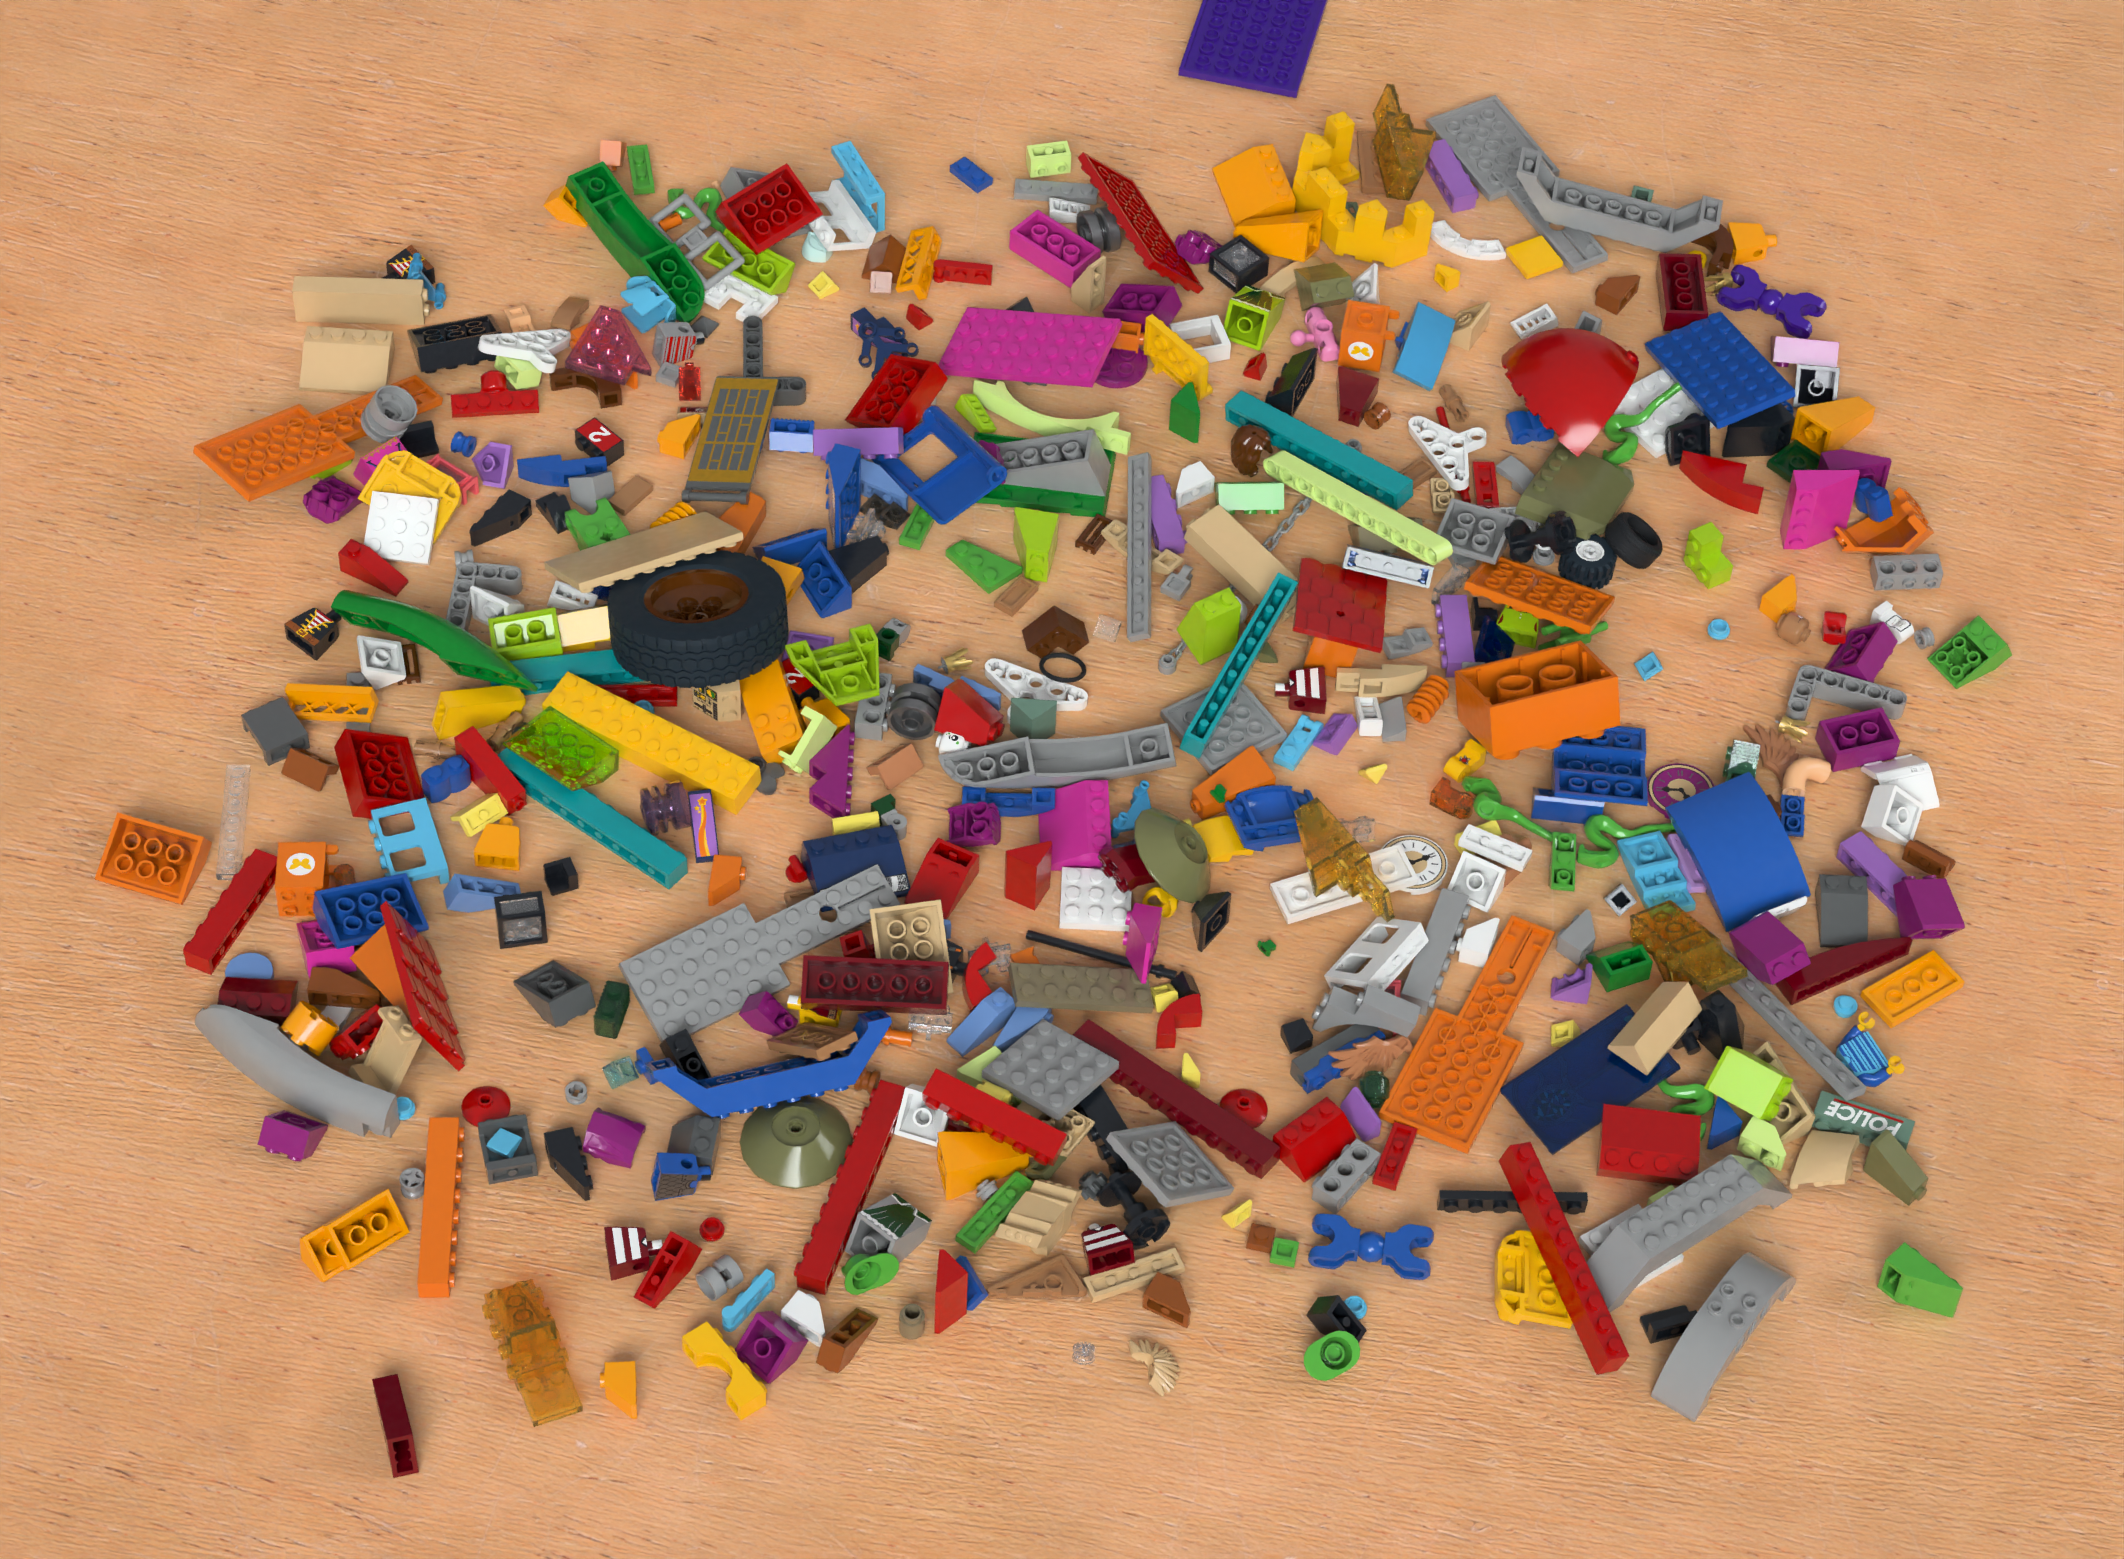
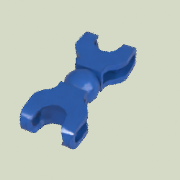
M1317 1214L1312 1219L1314 1232L1326 1236L1332 1241L1328 1246H1315L1310 1250L1308 1261L1312 1266L1336 1269L1347 1261L1357 1262V1257L1359 1256L1363 1261L1369 1263L1382 1259V1265L1390 1266L1397 1275L1404 1279L1425 1280L1430 1276L1431 1268L1429 1262L1415 1257L1410 1252L1414 1248L1431 1245L1434 1240V1232L1429 1227L1407 1224L1394 1233L1385 1232L1384 1238L1375 1231H1367L1360 1235L1361 1229L1351 1227L1347 1220L1340 1215Z

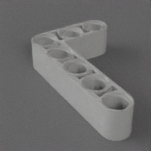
M463 562L458 565L446 620L468 631L472 616L470 588L476 586L502 595H517L523 589L520 568L512 565Z
M1804 665L1798 671L1785 715L1791 719L1805 721L1812 698L1814 697L1860 711L1882 707L1888 719L1896 720L1903 715L1907 696L1904 692L1812 665Z

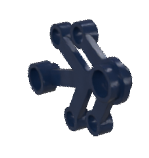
M865 321L858 328V334L863 340L862 353L858 360L863 368H868L872 364L870 356L872 342L877 347L875 368L871 375L872 379H874L883 366L885 358L888 359L890 354H893L892 352L907 353L909 357H915L919 353L918 346L915 343H885L880 338L893 337L898 342L903 341L906 333L901 327H896L895 329L879 328L874 321ZM868 329L873 330L872 334L867 335L866 331ZM899 331L903 333L901 337L895 336ZM915 347L916 350L910 353L908 352L909 348ZM864 358L869 359L868 363L865 364L862 363V360Z

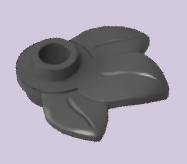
M758 756L750 758L748 761L760 767L762 781L756 789L764 795L774 794L777 789L776 778L785 775L783 768L775 762L767 763Z

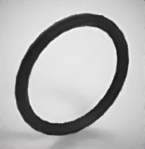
M1065 653L1048 654L1039 663V668L1046 677L1062 683L1079 681L1086 675L1087 671L1085 664L1079 658ZM1051 658H1066L1078 663L1082 672L1074 678L1057 677L1045 670L1044 663Z

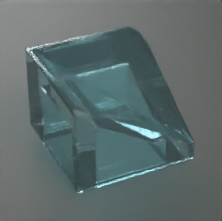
M630 1056L615 1060L602 1068L612 1089L639 1078Z

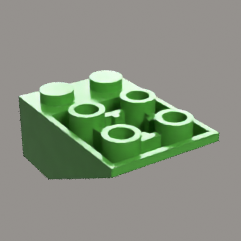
M1978 615L1928 657L1927 660L1955 689H1958L1995 670L2011 657L2012 653L2007 643Z
M1905 1242L1885 1260L1877 1286L1897 1303L1951 1318L1955 1315L1963 1288L1956 1280L1948 1277L1937 1265L1930 1263L1915 1248H1911Z

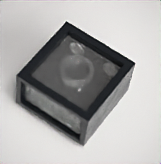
M1242 235L1210 253L1209 272L1235 293H1238L1244 286H1251L1268 276L1269 257Z
M542 891L494 897L500 949L548 943Z

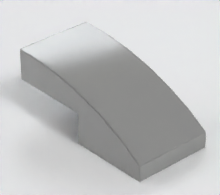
M1512 455L1496 465V472L1511 481L1512 489L1521 495L1535 477L1523 463Z
M1424 627L1405 629L1401 636L1383 637L1382 648L1388 659H1396L1432 647L1433 642Z

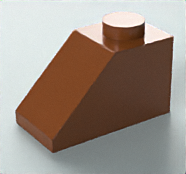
M1630 275L1608 278L1603 284H1599L1595 291V305L1618 315L1638 292L1640 276Z
M1157 1272L1144 1292L1143 1308L1188 1328L1191 1311L1181 1283L1170 1275Z

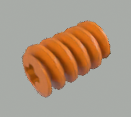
M1429 675L1417 690V693L1408 702L1406 709L1409 715L1419 723H1429L1435 712L1443 705L1444 700L1449 697L1448 682L1438 675Z

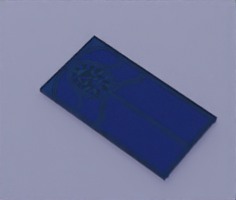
M1628 1004L1501 1087V1094L1508 1100L1552 1155L1600 1124L1603 1104L1627 1106L1681 1069L1673 1057L1667 1053L1648 1075H1645L1608 1049L1609 1044L1635 1015Z

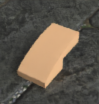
M525 305L504 309L511 333L536 331Z

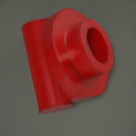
M797 855L790 856L788 859L790 865L786 868L787 879L794 883L804 882L808 877L803 864L799 861Z

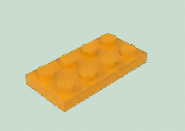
M1932 950L1861 991L1860 997L1890 1028H1893L1963 987L1965 981Z

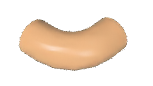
M1813 757L1795 760L1785 771L1782 794L1804 796L1807 780L1824 783L1827 780L1831 771L1830 763Z

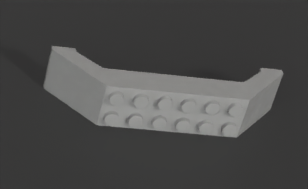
M1525 147L1521 148L1516 176L1545 221L1667 253L1719 229L1723 200L1703 195L1701 200L1677 209L1558 178L1541 157L1542 152Z
M1730 1154L1622 1221L1586 1262L1609 1312L1623 1305L1624 1300L1646 1275L1754 1207L1768 1205L1775 1209L1791 1199L1792 1194L1760 1161Z

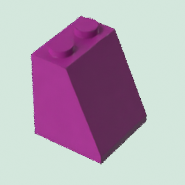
M1936 875L1924 876L1922 879H1916L1915 876H1906L1901 878L1902 881L1893 885L1900 937H1910L1912 940L1943 939L1965 928L1964 921L1946 878L1937 879Z
M1768 911L1728 932L1738 960L1758 980L1770 985H1774L1811 964L1804 943Z

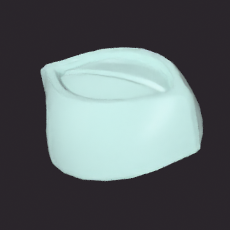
M808 232L801 250L803 257L811 262L825 263L830 259L833 251H827L816 234Z

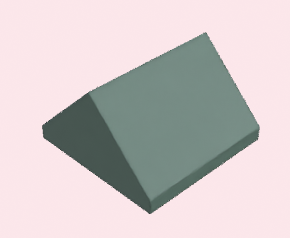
M1011 698L1010 731L1018 738L1028 736L1029 739H1048L1055 734L1057 701Z

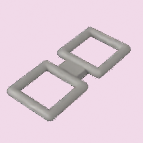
M682 194L648 219L669 241L676 243L679 248L685 245L689 249V252L684 256L700 277L705 290L712 288L745 262L743 256L720 231H716L707 238L702 231L711 225V220L688 194ZM685 204L700 220V223L679 239L673 241L658 222ZM718 241L734 261L707 280L691 260Z

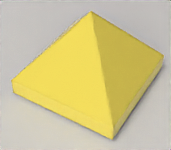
M1387 764L1370 766L1359 770L1358 773L1377 784L1386 771Z

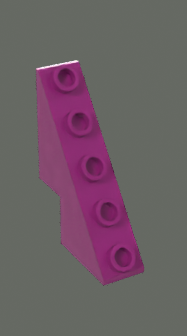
M849 724L809 760V775L818 780L809 788V803L832 818L850 816L851 803H847V799H851L852 785H848V781H852L853 767H849V763H853L854 749H850V745H854L855 732H850Z

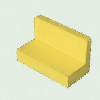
M492 793L482 796L450 816L452 821H459L467 837H472L483 830L487 824L494 823L508 814L499 795Z

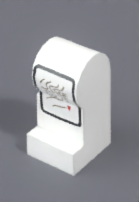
M1885 601L1873 610L1869 625L1884 621L1897 639V644H1901L1914 634V628L1908 620L1902 619L1901 616L1892 610V604Z

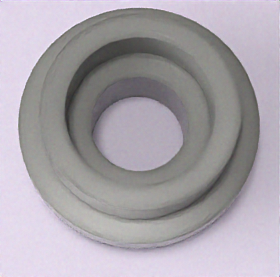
M1537 548L1533 552V560L1538 565L1548 566L1554 562L1555 554L1551 549L1541 550Z
M986 1179L976 1188L979 1191L976 1197L986 1201L999 1190L995 1185L997 1182L995 1180L990 1182Z

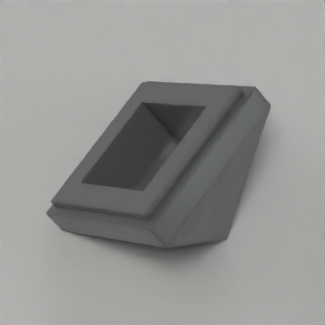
M701 315L691 325V328L694 332H702L704 337L708 338L719 326V323Z

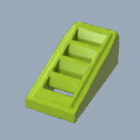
M962 394L954 408L980 433H995L997 428L976 395Z

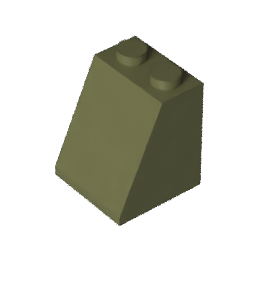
M1335 262L1294 269L1302 311L1308 310L1311 307L1323 308L1340 305L1355 297L1351 276Z

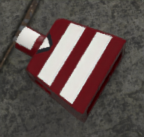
M1325 667L1289 671L1287 683H1275V697H1288V708L1290 710L1325 714L1327 701Z
M1094 1223L1087 1228V1231L1081 1234L1084 1256L1090 1276L1135 1263L1133 1242L1115 1224L1100 1226Z
M604 1227L611 1281L648 1271L650 1268L649 1256L658 1254L663 1245L662 1239L647 1241L646 1231L643 1227Z

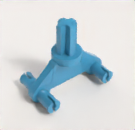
M414 253L413 260L409 265L407 279L423 280L424 288L428 289V300L435 302L434 307L436 309H442L443 302L446 300L445 285L438 283L436 284V289L422 272V255Z
M1141 781L1140 785L1134 788L1131 800L1132 806L1128 812H1120L1118 817L1112 821V838H1117L1121 832L1134 830L1135 820L1141 811L1151 808L1147 792L1149 783L1147 781Z

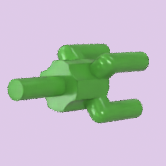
M1605 621L1598 623L1589 635L1579 634L1572 628L1560 627L1554 623L1541 628L1544 636L1561 630L1559 638L1539 645L1538 650L1580 640L1584 644L1590 643L1591 635L1607 630L1608 624Z

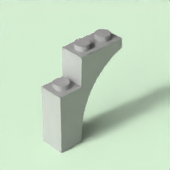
M1369 984L1363 992L1359 991L1357 995L1333 986L1329 993L1323 994L1320 1005H1316L1311 1018L1315 1019L1312 1029L1322 1032L1339 1025L1359 1024L1383 1028L1408 1037L1416 1026L1421 1006Z

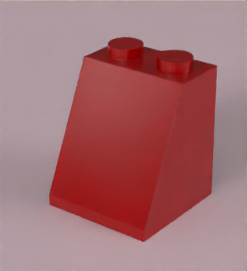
M958 678L944 688L934 731L954 733L964 737L965 741L985 746L1002 736L1005 724L1002 723L1004 716L964 680Z

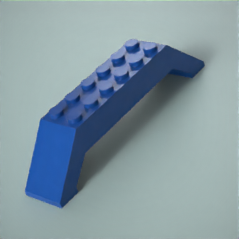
M881 1009L858 1014V1022L852 1029V1031H856L858 1041L850 1044V1048L843 1051H835L830 1054L831 1057L821 1061L801 1056L697 1080L677 1068L670 1058L647 1062L645 1065L649 1073L658 1081L709 1116L723 1119L729 1117L730 1113L737 1111L740 1114L754 1111L753 1108L758 1106L771 1108L777 1106V1102L784 1100L791 1103L801 1100V1097L810 1095V1097L822 1096L825 1094L824 1091L834 1089L835 1092L847 1090L849 1085L856 1083L892 1021L891 1017Z

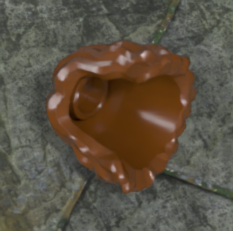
M1248 424L1238 428L1231 440L1232 463L1241 474L1250 477L1257 475L1258 467L1256 464L1260 461L1262 450L1273 453L1271 437L1267 430Z

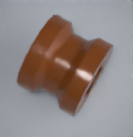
M1380 402L1375 403L1372 409L1364 413L1366 424L1375 430L1379 429L1383 423L1391 418L1388 407Z
M864 1068L854 1084V1089L857 1091L863 1089L868 1094H871L872 1089L878 1087L880 1072L876 1070L871 1072Z

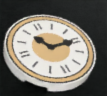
M1405 835L1390 840L1382 847L1384 849L1401 844L1418 877L1417 885L1401 889V891L1411 892V895H1420L1431 892L1442 884L1447 873L1448 862L1444 851L1435 842L1421 836Z

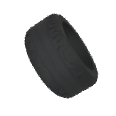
M1629 512L1620 513L1605 529V538L1611 549L1632 567L1646 569L1662 553V542L1657 533L1648 523L1635 514Z

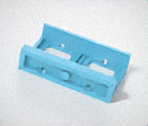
M851 141L831 146V153L844 171V177L836 180H840L876 233L884 231V191ZM876 202H877V214L875 213V211L873 210V208H872V206H871V204L876 203Z
M426 798L371 810L372 820L368 821L370 833L376 835V838H373L376 852L381 851L382 855L379 856L382 870H387V873L384 874L385 877L406 873L410 882L438 876L440 884L450 882L448 866ZM403 812L411 814L415 826L413 831L392 836L383 835L379 823L380 818ZM415 847L422 849L426 860L425 866L400 872L394 870L390 858L391 853Z

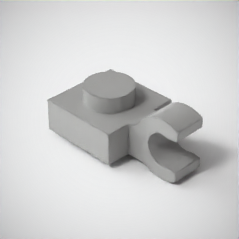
M1185 564L1178 575L1171 572L1161 585L1160 592L1180 601L1191 587L1190 580L1193 575L1190 573L1193 567Z

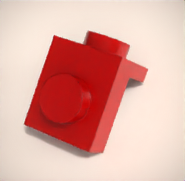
M1824 612L1821 629L1824 642L1830 645L1845 644L1846 613Z

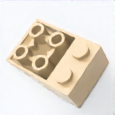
M1024 1101L1016 1108L1067 1134V1143L1060 1156L1068 1157L1095 1124V1121L1073 1109L1057 1121Z

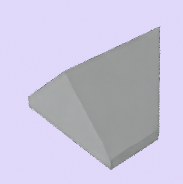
M612 471L568 478L571 500L590 514L596 512V500L604 497L609 500L615 493Z

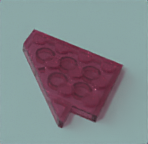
M602 305L599 306L565 360V368L624 386L633 371L648 376L652 374L651 367L622 313L619 310Z

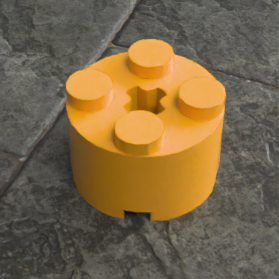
M300 1000L280 1028L291 1036L290 1039L300 1046L306 1044L312 1053L320 1056L340 1027L331 1018H326L322 1015L321 1011L316 1007Z

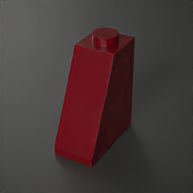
M1339 365L1336 380L1339 421L1359 427L1364 418V413L1370 408L1378 393L1379 378Z

